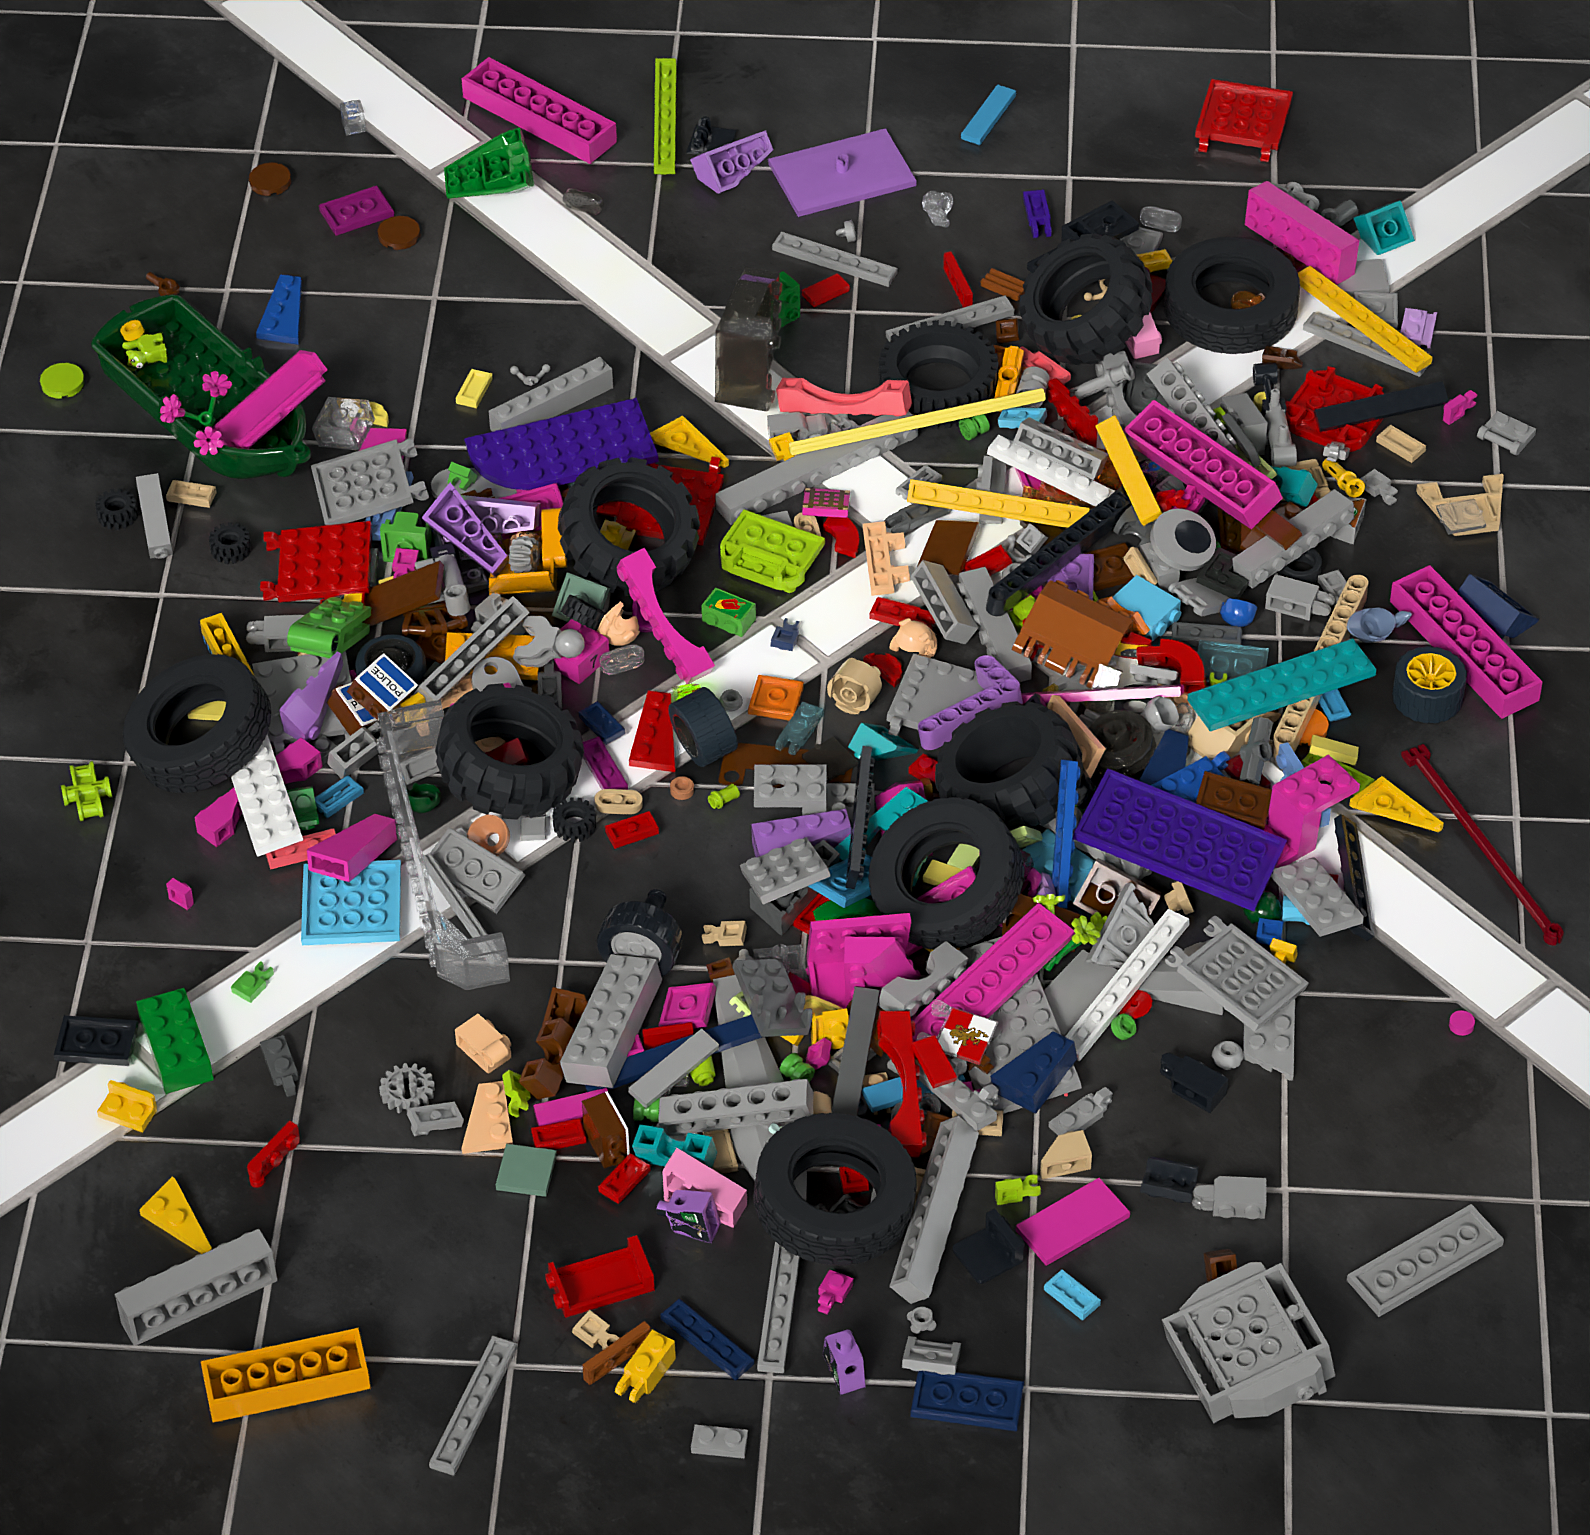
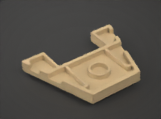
M1503 474L1483 476L1482 484L1486 492L1484 494L1452 498L1442 497L1437 482L1417 484L1416 491L1454 536L1499 531Z

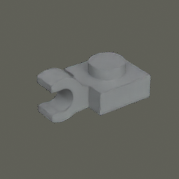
M1332 441L1331 444L1328 443L1324 447L1323 456H1328L1327 460L1336 462L1337 459L1345 460L1348 458L1350 448L1344 447V443Z
M1374 469L1360 478L1365 484L1364 490L1372 496L1376 497L1380 494L1388 505L1397 502L1393 495L1398 493V490L1391 486L1389 478Z

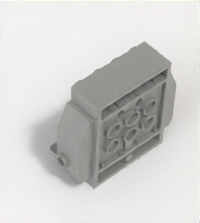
M1250 1262L1200 1286L1183 1304L1179 1312L1162 1319L1167 1341L1213 1423L1232 1414L1235 1418L1269 1416L1300 1400H1307L1315 1393L1320 1395L1327 1392L1325 1381L1335 1377L1329 1344L1281 1263L1267 1270L1262 1262ZM1296 1320L1313 1348L1306 1349L1297 1329ZM1256 1330H1262L1259 1334L1254 1333ZM1214 1337H1221L1217 1341L1212 1340ZM1227 1357L1232 1358L1231 1361H1224V1359Z

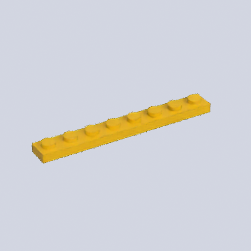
M1308 266L1298 272L1300 286L1412 371L1417 373L1432 363V356L1313 267Z
M910 479L907 502L1063 528L1070 527L1090 511V508L912 479Z

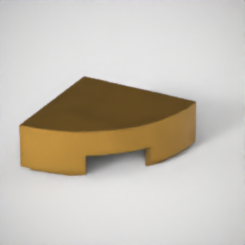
M920 779L923 783L926 800L929 802L933 801V789L930 779Z

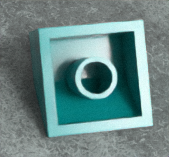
M1401 200L1354 217L1360 238L1377 256L1415 241Z

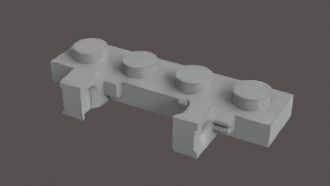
M956 1057L949 1061L957 1075L956 1081L934 1089L921 1065L918 1064L920 1069L919 1081L976 1131L997 1120V1112L991 1107L994 1102L999 1100V1089L990 1084L983 1087L980 1093L977 1090H974V1092L958 1079L967 1069V1063L964 1059Z

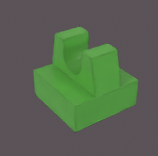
M451 462L448 468L450 474L447 483L451 482L455 486L456 482L461 480L459 488L466 491L471 483L475 484L478 475L469 468Z

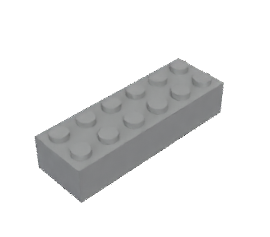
M610 954L560 1061L566 1083L614 1087L635 1041V1037L662 982L657 959Z
M257 1229L253 1232L245 1233L233 1241L223 1243L204 1254L196 1255L193 1259L180 1265H174L169 1270L158 1275L150 1276L136 1285L122 1289L115 1294L121 1324L132 1344L137 1346L276 1282L277 1275L273 1253L261 1231Z

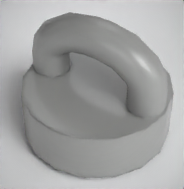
M852 220L845 221V228L837 230L836 235L839 237L846 236L848 242L856 241L854 222Z

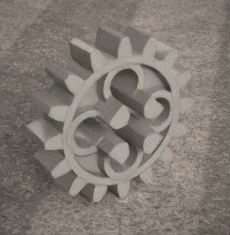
M404 1063L401 1069L395 1065L394 1072L386 1071V1078H381L380 1080L381 1086H379L383 1104L388 1103V1109L390 1110L397 1107V1113H401L403 1109L408 1111V1108L420 1107L421 1104L427 1106L429 1105L428 1099L434 1098L433 1091L435 1086L432 1074H426L425 1067L418 1070L415 1063L411 1068H408L407 1063ZM405 1078H409L411 1097L409 1099L405 1097Z

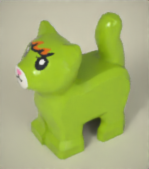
M162 333L142 335L136 340L124 342L122 347L127 350V365L141 368L145 363L157 361L167 363Z

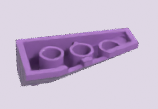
M765 130L708 151L690 160L698 180L716 193H721L736 187L757 164L773 151V148Z
M337 651L320 667L318 676L316 678L310 676L306 681V687L303 690L296 689L280 708L283 730L297 740L303 738L309 743L318 737L328 709L326 702L332 695L331 691L336 687L343 667L340 652Z

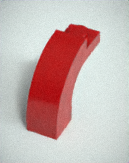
M1161 639L1160 646L1137 647L1138 665L1153 668H1169L1177 671L1181 675L1180 684H1184L1185 693L1189 694L1207 688L1203 662L1197 652L1190 646L1176 640Z

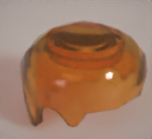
M1247 291L1236 292L1232 296L1231 307L1232 309L1252 307L1262 301V296H1256Z

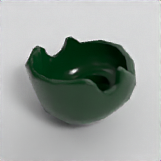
M414 783L410 790L404 787V799L406 805L412 811L426 813L440 804L441 792L433 784L419 785Z
M1269 891L1263 892L1254 912L1243 908L1245 916L1252 924L1259 922V918L1278 921L1282 918L1281 903Z

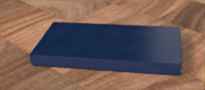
M918 1371L911 1417L1017 1431L1024 1381L955 1372V1375H941L937 1372Z

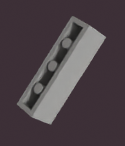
M922 560L910 578L943 637L946 640L966 644L976 632L978 626L944 566Z

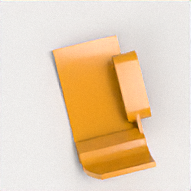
M561 508L542 509L541 511L542 530L533 532L540 536L542 543V556L539 558L540 564L537 566V571L515 573L511 571V565L507 563L498 576L495 577L490 573L489 595L492 593L505 595L557 591V568L567 567V558L560 544L562 536L558 531V518ZM511 538L497 542L508 557Z

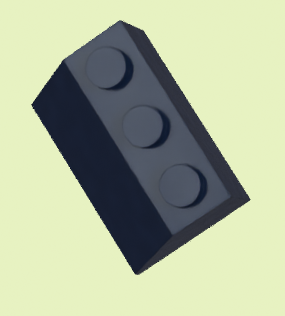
M1469 574L1457 591V594L1486 624L1489 623L1494 627L1492 630L1501 638L1507 636L1514 639L1539 620L1492 582L1478 576Z

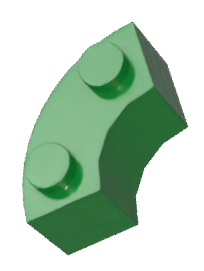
M863 898L845 908L830 900L813 911L816 921L882 915L874 901Z

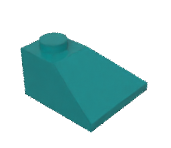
M861 723L848 746V748L855 752L854 756L858 759L862 746L872 747L871 757H874L875 760L915 754L919 750L901 737L888 734L889 729L886 727L868 723Z

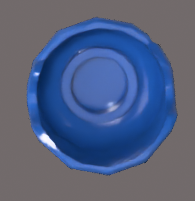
M1230 598L1227 599L1226 603L1222 602L1220 614L1222 619L1229 625L1244 627L1253 621L1257 606L1247 601Z

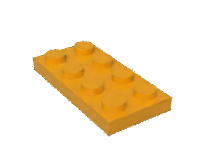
M447 633L445 661L474 633ZM508 635L484 658H504L514 665L520 679L538 680L537 673L539 667L523 666L513 659L516 647L528 645L535 636ZM489 665L484 668V671L489 675H493L497 672V669Z

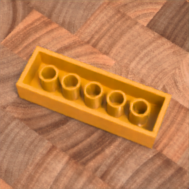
M358 1328L201 1361L213 1423L371 1389Z

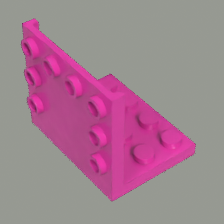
M910 913L811 921L806 960L812 995L838 1005L843 1009H846L851 999H845V937H895L904 949L907 958L906 952L911 926ZM916 1013L910 1017L911 1021L916 1017Z

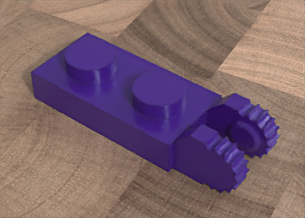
M1044 190L1023 191V201L1033 238H1038V226L1044 225L1046 237H1050L1051 217Z

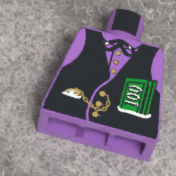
M676 1190L669 1202L660 1200L657 1205V1215L668 1217L672 1231L712 1243L721 1222L711 1192Z
M844 1330L826 1336L823 1356L840 1395L864 1388L863 1358L852 1332ZM850 1366V1373H845L846 1368Z

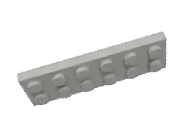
M1470 1204L1347 1275V1282L1376 1315L1380 1317L1503 1246L1504 1239L1477 1209Z

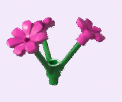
M212 371L211 377L208 374L203 375L205 383L202 384V388L204 391H210L211 395L210 406L207 412H202L200 415L186 412L185 409L180 408L181 401L174 394L171 398L165 397L163 399L165 406H162L160 409L162 414L160 419L162 422L173 423L175 417L185 416L200 421L206 427L205 432L197 431L195 436L199 439L194 441L195 447H201L200 454L206 455L208 450H210L212 455L218 453L217 447L222 448L224 442L219 439L222 436L221 432L218 430L212 432V427L215 425V418L213 417L216 397L219 394L225 396L228 392L227 389L231 388L232 382L227 381L228 376L225 374L218 377L217 371Z

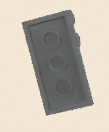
M735 960L732 968L760 1036L808 1035L812 1023V1008L804 1010L806 994L804 992L795 993L782 960Z

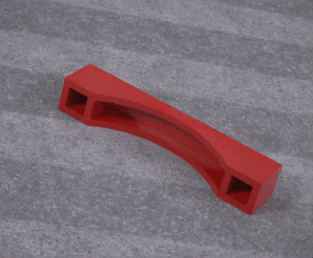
M880 1011L877 1020L878 1046L894 1063L903 1089L902 1105L896 1116L891 1120L888 1131L899 1140L910 1157H919L922 1147L926 1146V1133L921 1131V1125L924 1123V1111L919 1109V1102L922 1100L921 1087H917L920 1069L919 1065H915L914 1058L917 1057L911 1048L913 1043L912 1036H915V1021H911L910 1011Z

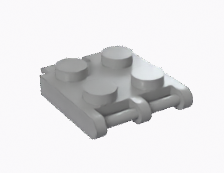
M1197 578L1172 583L1169 586L1168 590L1171 593H1176L1177 598L1181 602L1194 607L1193 611L1200 616L1219 613L1222 602L1226 603L1227 599H1230L1221 593L1196 583Z

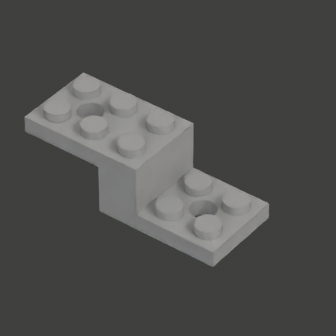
M755 765L754 807H802V816L846 809L850 825H852L853 807H848L845 804L849 802L854 803L856 783H827L826 765ZM874 783L869 787L872 788L870 801L867 802L870 803V811L866 819L875 814ZM782 784L784 787L774 788L773 785Z

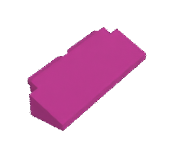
M300 350L214 425L212 432L220 431L222 436L219 439L226 446L249 449L325 382L322 375L327 371V368L315 352Z

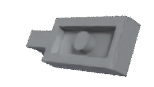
M1104 1087L1096 1092L1095 1095L1090 1093L1049 1121V1128L1057 1135L1070 1131H1084L1103 1117V1113L1107 1110V1105L1112 1102V1092Z

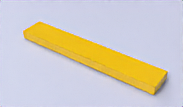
M1114 415L1095 426L1136 514L1144 526L1156 520L1162 514V511L1124 431Z

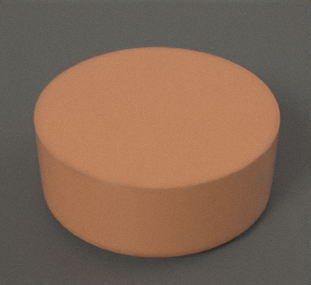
M677 777L670 783V793L675 799L686 800L694 794V783L688 777Z

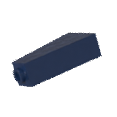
M1170 729L1165 731L1139 781L1152 785L1185 768L1189 736Z

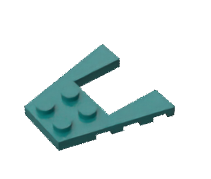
M905 787L869 818L867 832L863 833L867 834L865 848L879 829L883 831L888 830L889 826L896 819L900 818L902 814L917 807V805L927 802V800ZM850 835L834 848L840 854V860L842 861L848 859ZM923 862L920 864L915 873L913 879V886H915L917 883V880L919 878L918 873L921 869Z

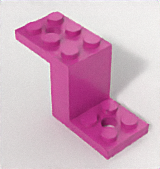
M1330 755L1301 769L1272 787L1268 820L1264 831L1287 840L1275 869L1289 865L1316 849L1322 811L1359 791L1360 784ZM1320 781H1328L1331 784H1321Z

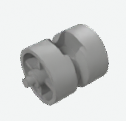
M1039 367L1026 368L1022 372L1016 393L1042 388L1046 395L1048 380H1050L1049 374ZM1043 401L1024 405L1023 407L1038 408L1043 404Z

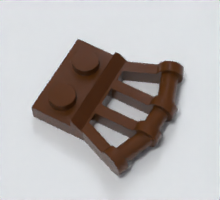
M445 600L426 604L403 613L405 619L402 625V636L425 635V637H431L432 634L436 633L445 635L448 631L466 628L468 621L464 615H450L447 612ZM444 618H449L452 621L446 622ZM434 619L437 624L430 625L429 621ZM420 622L421 626H413L412 623Z

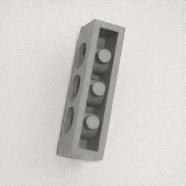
M1030 417L1020 423L1013 443L1092 480L1101 475L1109 456L1104 451Z

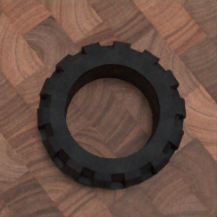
M1018 701L1002 703L1000 708L991 710L989 707L976 713V718L967 724L961 723L952 732L950 742L943 743L938 753V763L935 766V786L940 798H967L977 801L978 804L982 803L1001 818L1009 831L1022 826L1032 828L1041 824L1043 827L1056 818L1061 760L1078 761L1080 778L1076 782V787H1080L1083 763L1079 745L1068 723L1059 714L1041 704L1028 702L1023 706ZM1034 757L1018 773L997 782L984 783L1001 766L1016 759Z

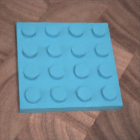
M401 860L373 861L350 882L309 871L308 864H304L301 925L302 946L400 941Z

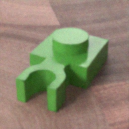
M260 961L255 966L253 973L246 970L231 985V992L252 1003L266 988L265 980L270 979L274 975L273 968L269 967L268 970L262 971L264 965Z

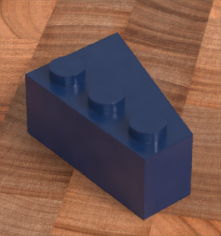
M1054 1031L990 1076L992 1084L999 1089L998 1095L1036 1114L1077 1060L1075 1042Z

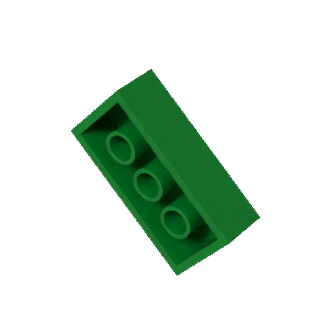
M185 988L136 1001L139 1019L165 1094L213 1081L211 1062Z

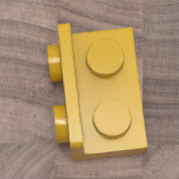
M110 1080L108 1083L109 1093L97 1110L98 1117L143 1133L157 1111L155 1096L147 1090H139L130 1087L124 1082Z

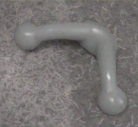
M544 364L542 370L536 376L528 377L524 376L517 366H512L510 372L516 374L524 384L532 386L537 384L541 377L549 372L551 368L548 364Z
M1012 534L1007 537L1010 546L1005 551L1012 562L1023 563L1032 556H1014L1012 552L1016 537Z

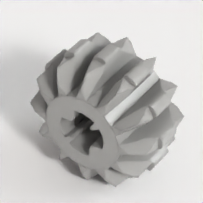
M529 536L517 537L512 540V545L509 547L510 553L508 554V563L511 565V571L515 573L537 571V566L540 564L539 558L541 557L537 540L529 538Z

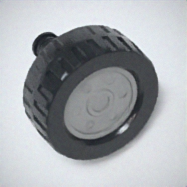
M650 890L645 902H623L608 911L597 937L599 953L606 963L610 954L657 959L661 977L672 970L680 953L683 936L676 920L663 910L667 896L662 890Z

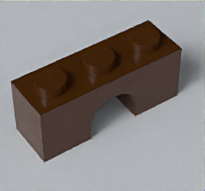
M562 1018L543 1023L535 1042L542 1047L545 1058L527 1062L519 1079V1083L538 1100L555 1096L560 1089V1083L564 1076L560 1061L575 1030Z

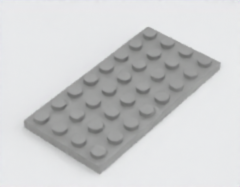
M1001 937L959 950L968 957L966 969ZM1037 973L988 1018V1020L996 1022L995 1030L985 1050V1055L991 1059L989 1063L994 1068L988 1074H985L975 1066L970 1071L967 1070L974 1090H982L983 1087L992 1084L990 1076L1051 1032L1054 1031L1061 1035ZM1074 1064L1047 1099L1082 1088ZM999 1095V1100L994 1102L991 1107L993 1110H1003V1114L1023 1108Z

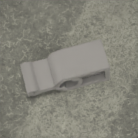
M800 412L767 415L769 439L790 432L794 441L806 439L808 435H825L828 433L825 416L822 413L806 417Z

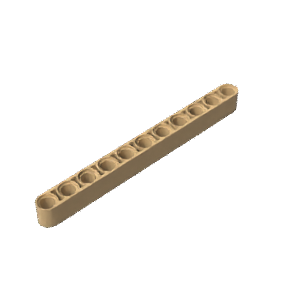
M1353 575L1348 579L1314 651L1349 639L1351 633L1347 629L1348 619L1355 612L1362 610L1367 600L1368 579L1366 577ZM1322 694L1287 706L1274 733L1272 754L1275 758L1278 755L1280 744L1288 742L1293 751H1296Z

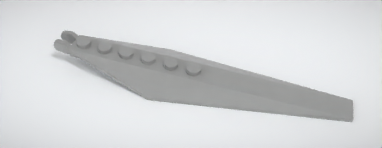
M736 975L713 979V983L717 988L715 1003L718 1026L742 1018L745 1012L741 1011L739 1013L736 1010L738 1005L734 1004L732 1006L729 1003L735 995L742 991ZM765 1037L721 1051L725 1087L727 1089L739 1088L745 1085H763L769 1082H784ZM794 1121L780 1122V1123H775V1124H777L778 1126L783 1127V1126L787 1125L788 1123H790V1122L792 1123V1122H794ZM771 1124L731 1129L735 1155L754 1181L761 1151L773 1135L768 1129ZM807 1170L794 1180L797 1192L805 1201L807 1199Z

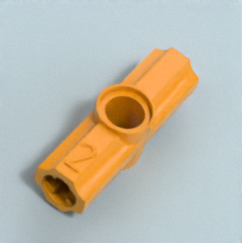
M1010 346L1005 348L1002 365L998 372L999 379L994 398L1016 393L1024 357V350H1021L1019 347Z

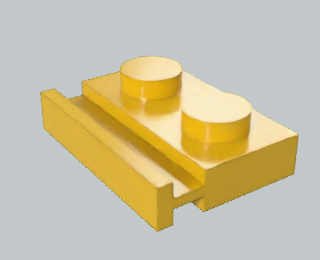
M605 519L600 532L612 544L629 550L636 530L628 531L625 526Z
M847 1008L824 1011L822 1015L815 1016V1013H812L811 1045L826 1038L832 1042L831 1049L837 1050L844 1047L849 1021Z

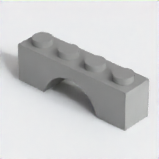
M945 941L930 952L926 971L929 974L928 977L920 980L896 977L882 988L878 1006L885 1011H910V1017H912L924 1004L928 1005L937 994L942 993L967 970L968 957Z

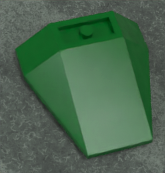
M521 128L499 134L444 167L447 198L516 193L533 187L531 158Z

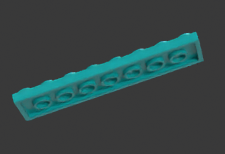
M1350 639L1189 693L1187 700L1211 732L1376 675V668L1355 640Z

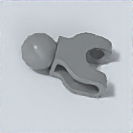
M527 616L524 619L523 627L531 636L535 637L528 645L516 647L513 659L523 666L542 667L554 658H561V656L566 658L577 657L582 653L585 641L583 635L577 630L566 629L561 631L559 627H552L543 616Z

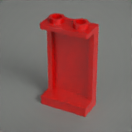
M637 1235L627 1238L628 1247L557 1269L553 1262L548 1263L549 1273L545 1274L546 1282L549 1289L554 1288L555 1294H553L556 1308H562L565 1318L655 1291L654 1275Z

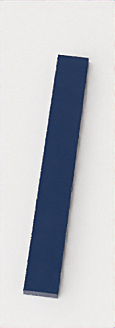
M752 1014L704 1030L719 1044V1049L713 1054L762 1038ZM693 1035L628 1056L613 1088L639 1080ZM585 1085L587 1092L607 1088V1090L613 1089L609 1087Z

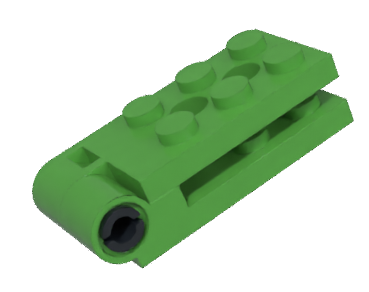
M330 597L290 626L287 644L291 647V651L331 658L337 651L342 654L369 634L370 624L362 622L371 616V607L364 606L362 602L358 601L349 603L342 601L338 597Z

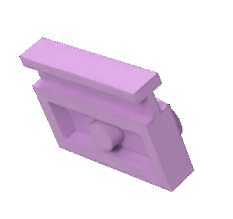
M1406 308L1400 333L1418 347L1427 345V348H1430L1437 313L1427 314V311Z

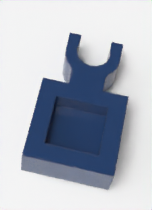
M785 618L783 627H776L770 646L780 650L793 651L799 638L798 629L800 621L796 620L794 625L788 624V618Z

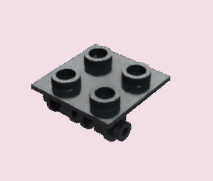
M704 116L699 119V125L695 126L686 153L701 155L733 143L737 130L711 127L710 118Z

